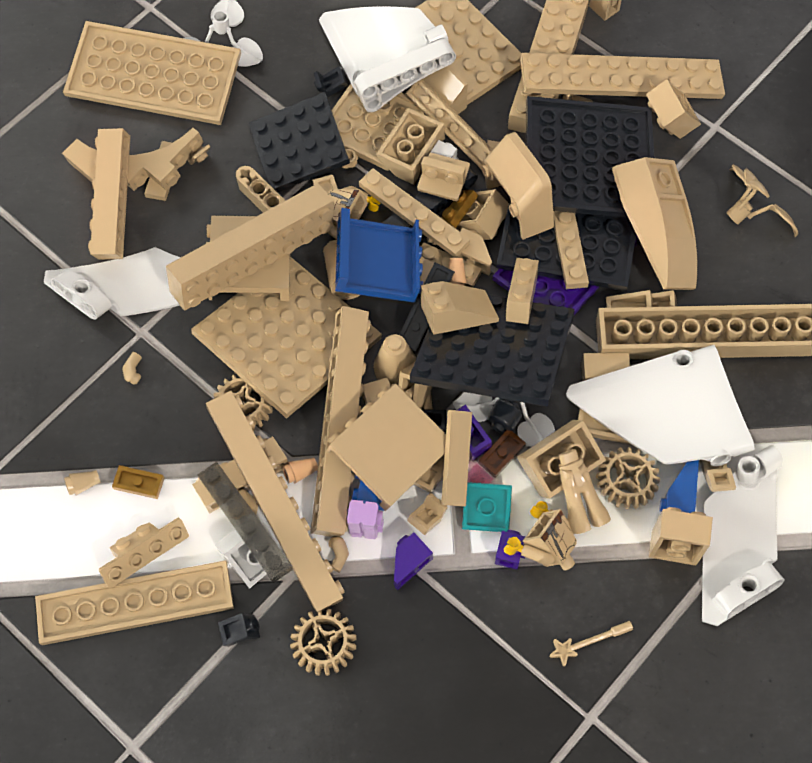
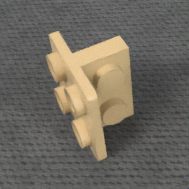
M429 153L428 157L424 156L421 163L422 175L417 190L458 201L470 168V163L435 153Z

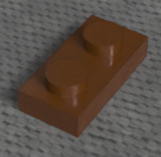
M507 430L478 460V464L496 478L526 446V442L513 431Z

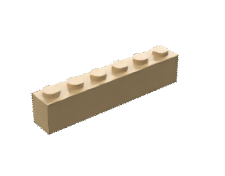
M123 128L98 129V137L95 138L97 155L94 158V168L96 171L95 178L92 181L94 198L91 201L93 218L90 221L92 234L88 248L90 254L98 260L123 259L130 135Z

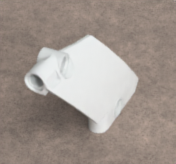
M154 247L123 257V259H114L72 268L45 271L44 284L94 320L109 309L119 316L148 313L180 306L169 291L166 265L181 257Z
M769 445L754 454L753 457L745 456L739 460L738 468L733 473L736 490L716 491L704 501V513L706 516L713 517L710 546L703 555L702 622L719 626L776 590L784 582V578L772 565V563L777 561V469L782 467L783 464L782 454L774 445ZM749 586L754 591H746L743 587Z

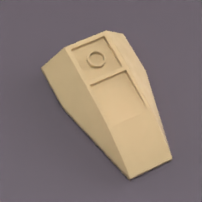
M644 157L612 167L614 180L617 184L623 207L663 289L694 290L697 282L696 239L690 209L675 161Z

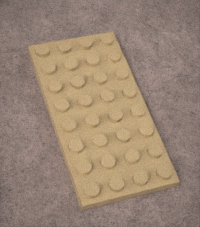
M86 21L63 93L68 97L221 125L241 57V50L239 48Z

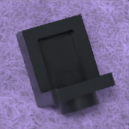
M340 66L325 75H321L318 71L314 72L316 89L319 92H325L328 97L349 86L344 69Z

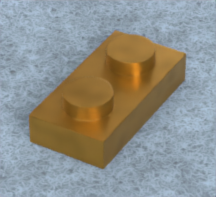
M462 190L458 201H453L444 210L441 218L456 229L477 199L478 194L474 190Z
M119 465L112 488L122 492L158 499L165 477L161 474Z

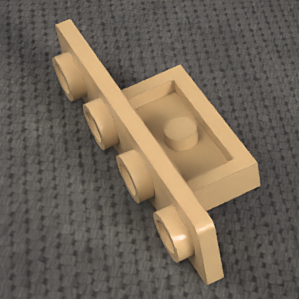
M177 517L160 529L148 522L137 527L136 531L128 536L118 539L114 545L109 547L116 558L98 569L108 588L114 587L187 539L189 533L182 519Z

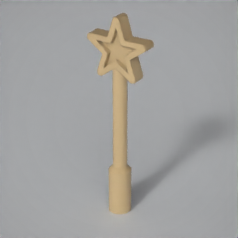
M630 621L612 627L609 631L572 645V639H568L563 644L554 639L553 643L556 650L550 654V658H560L562 665L566 666L568 657H576L578 655L574 650L611 636L616 637L632 631V624Z

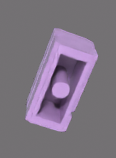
M351 500L347 516L351 537L362 538L364 536L366 539L375 540L378 537V532H383V511H379L377 503L366 501L364 504L363 501Z

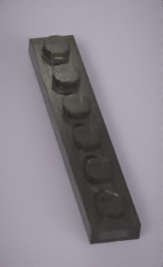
M215 462L197 474L270 580L275 583L292 571L293 567L220 465Z

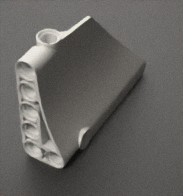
M350 8L325 12L319 19L355 93L359 96L367 112L379 110L392 98L414 83L452 64L456 59V54L449 44L443 25L435 27L418 8Z
M715 345L691 352L679 350L659 358L570 385L566 393L567 398L599 423L666 465L706 460L710 461L712 466L718 467L728 463L731 460V456L735 457L755 450L753 439L740 412Z

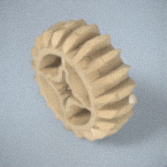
M232 375V381L230 382L224 379L225 386L218 385L217 389L219 392L214 393V399L229 391H232L234 397L239 395L242 402L247 401L246 404L244 403V408L241 409L245 417L248 413H252L249 416L254 425L257 424L262 428L261 420H269L267 414L273 412L272 405L259 393L257 394L261 397V402L252 398L251 391H256L241 377L236 378L235 375Z
M620 447L617 450V454L611 451L609 457L605 456L606 461L598 466L600 472L597 473L596 478L600 481L597 483V487L604 488L601 491V495H609L608 503L613 500L617 501L616 507L623 503L626 510L629 509L630 504L635 509L639 507V502L644 506L647 505V499L652 500L655 496L654 492H657L659 489L658 485H656L660 482V477L656 476L659 473V468H653L655 460L648 462V454L641 456L640 449L632 453L631 447H628L626 452ZM626 463L635 465V467L628 466ZM615 467L618 477L612 483L610 470ZM642 474L646 478V487L643 490L640 488L638 480ZM625 489L628 490L630 493H625L620 490Z
M327 609L326 615H323L321 610L317 612L318 616L315 617L312 612H308L310 619L307 621L304 617H301L300 621L303 626H294V629L299 634H291V639L297 641L290 644L292 650H297L294 652L293 657L294 659L301 658L298 662L300 667L307 664L306 671L308 673L314 667L317 676L320 675L321 669H324L326 676H329V668L332 667L338 673L339 668L337 665L339 663L343 667L347 666L344 658L353 659V654L348 650H356V645L350 643L357 639L355 634H350L353 632L354 627L353 625L346 626L349 622L347 617L340 620V612L335 613L332 617L331 609ZM320 625H332L339 630L336 632L335 630L327 632L324 631ZM313 628L315 637L312 641L308 642L309 645L304 647L305 637ZM319 633L328 643V652L322 644L317 645V643H320ZM344 637L341 650L334 656L332 652L333 645L339 642L338 639ZM311 652L313 654L321 652L328 660H316L308 654Z

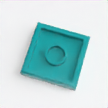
M467 482L466 506H463L462 529L507 532L510 529L512 485Z

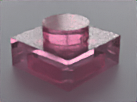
M477 463L468 472L467 482L490 484L493 481V478Z

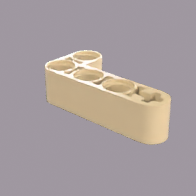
M242 166L236 171L239 189L263 213L273 208L271 206L279 205L286 201L250 166Z

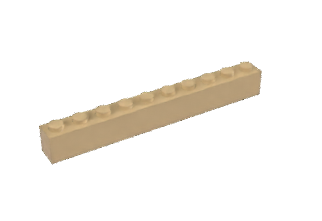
M346 306L341 307L336 312L310 531V534L329 537L342 536L348 530L346 516L349 503L351 502L349 489L354 480V473L332 450L329 453L326 450L330 445L328 440L336 432L341 434L347 429L345 424L352 417L355 416L357 419L360 417L361 406H359V397L362 396L364 388L363 384H361V379L366 369V363L363 361L364 354H366L368 349L366 333H368L371 324L370 320H368L369 311Z
M229 391L207 402L206 406L316 613L321 610L323 612L343 601L341 594L345 592L339 580L334 582L330 575L333 572L327 559L322 560L319 554L322 549L317 539L310 538L307 531L311 529L305 517L300 519L296 512L299 506L294 497H288L285 491L288 489L284 478L276 475L274 469L277 466L272 456L267 457L263 451L266 445L260 435L255 436L252 430L255 428L251 417L249 415L245 417L241 409L244 408V405L239 395L234 397L232 391Z

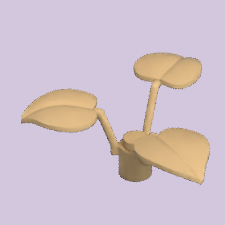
M733 164L730 170L735 171L745 182L747 190L740 200L727 211L729 217L736 224H739L746 217L751 219L755 215L772 210L792 226L794 236L796 237L798 230L792 218L777 204H771L751 212L753 207L748 201L757 191H760L767 198L770 196L766 188L751 171L746 168L743 172V170Z

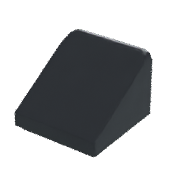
M424 409V413L446 434V410Z

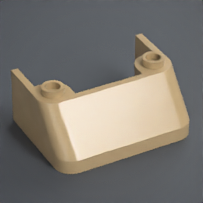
M512 132L505 135L484 160V165L481 168L488 190L502 185L510 196L511 204L509 205L511 215L519 220L520 234L523 240L554 228L552 187L549 176L518 134Z

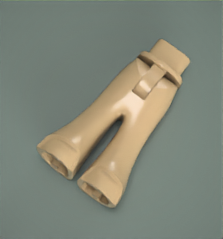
M576 449L559 454L561 463L559 465L560 478L568 511L567 519L573 534L592 530L591 525L600 527L611 521L610 515L600 501L588 469L583 463V459L578 457ZM580 494H582L583 499H584V501H585V505H586V508H587L588 517H587V515H586V511H585V508H584V506H583V502H582V499H581Z

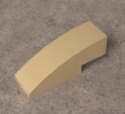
M650 290L609 296L606 297L607 308L677 306V298L674 290L651 294Z

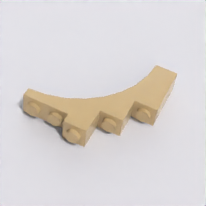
M192 128L180 139L166 147L148 153L129 155L127 186L135 191L145 183L148 177H151L165 190L174 186L181 177L177 169L183 166L187 159L194 152H197L204 143L199 132ZM76 139L62 154L74 168L92 182L93 178H95L94 158L97 155V150Z

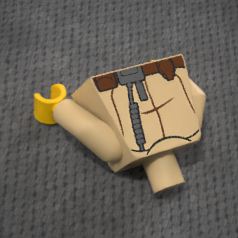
M354 186L330 190L328 195L334 200L333 228L328 233L337 240V221L341 208L350 209V218L359 220L367 204L370 211L376 212L380 202L373 196L369 197L368 193Z
M537 502L530 510V514L534 518L539 519L524 538L523 543L525 545H521L517 537H511L507 541L509 545L504 547V552L508 555H514L518 551L521 552L522 556L541 563L546 567L560 565L563 570H568L575 564L570 553L577 544V540L570 528L569 520L564 516L561 509L548 510L546 502Z

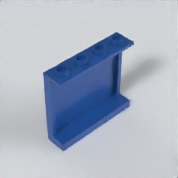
M341 208L337 221L335 291L415 302L417 295L421 294V285H423V281H420L423 264L420 263L422 246H419V242L422 238V229H419V220L416 219L413 228L351 219L350 209Z

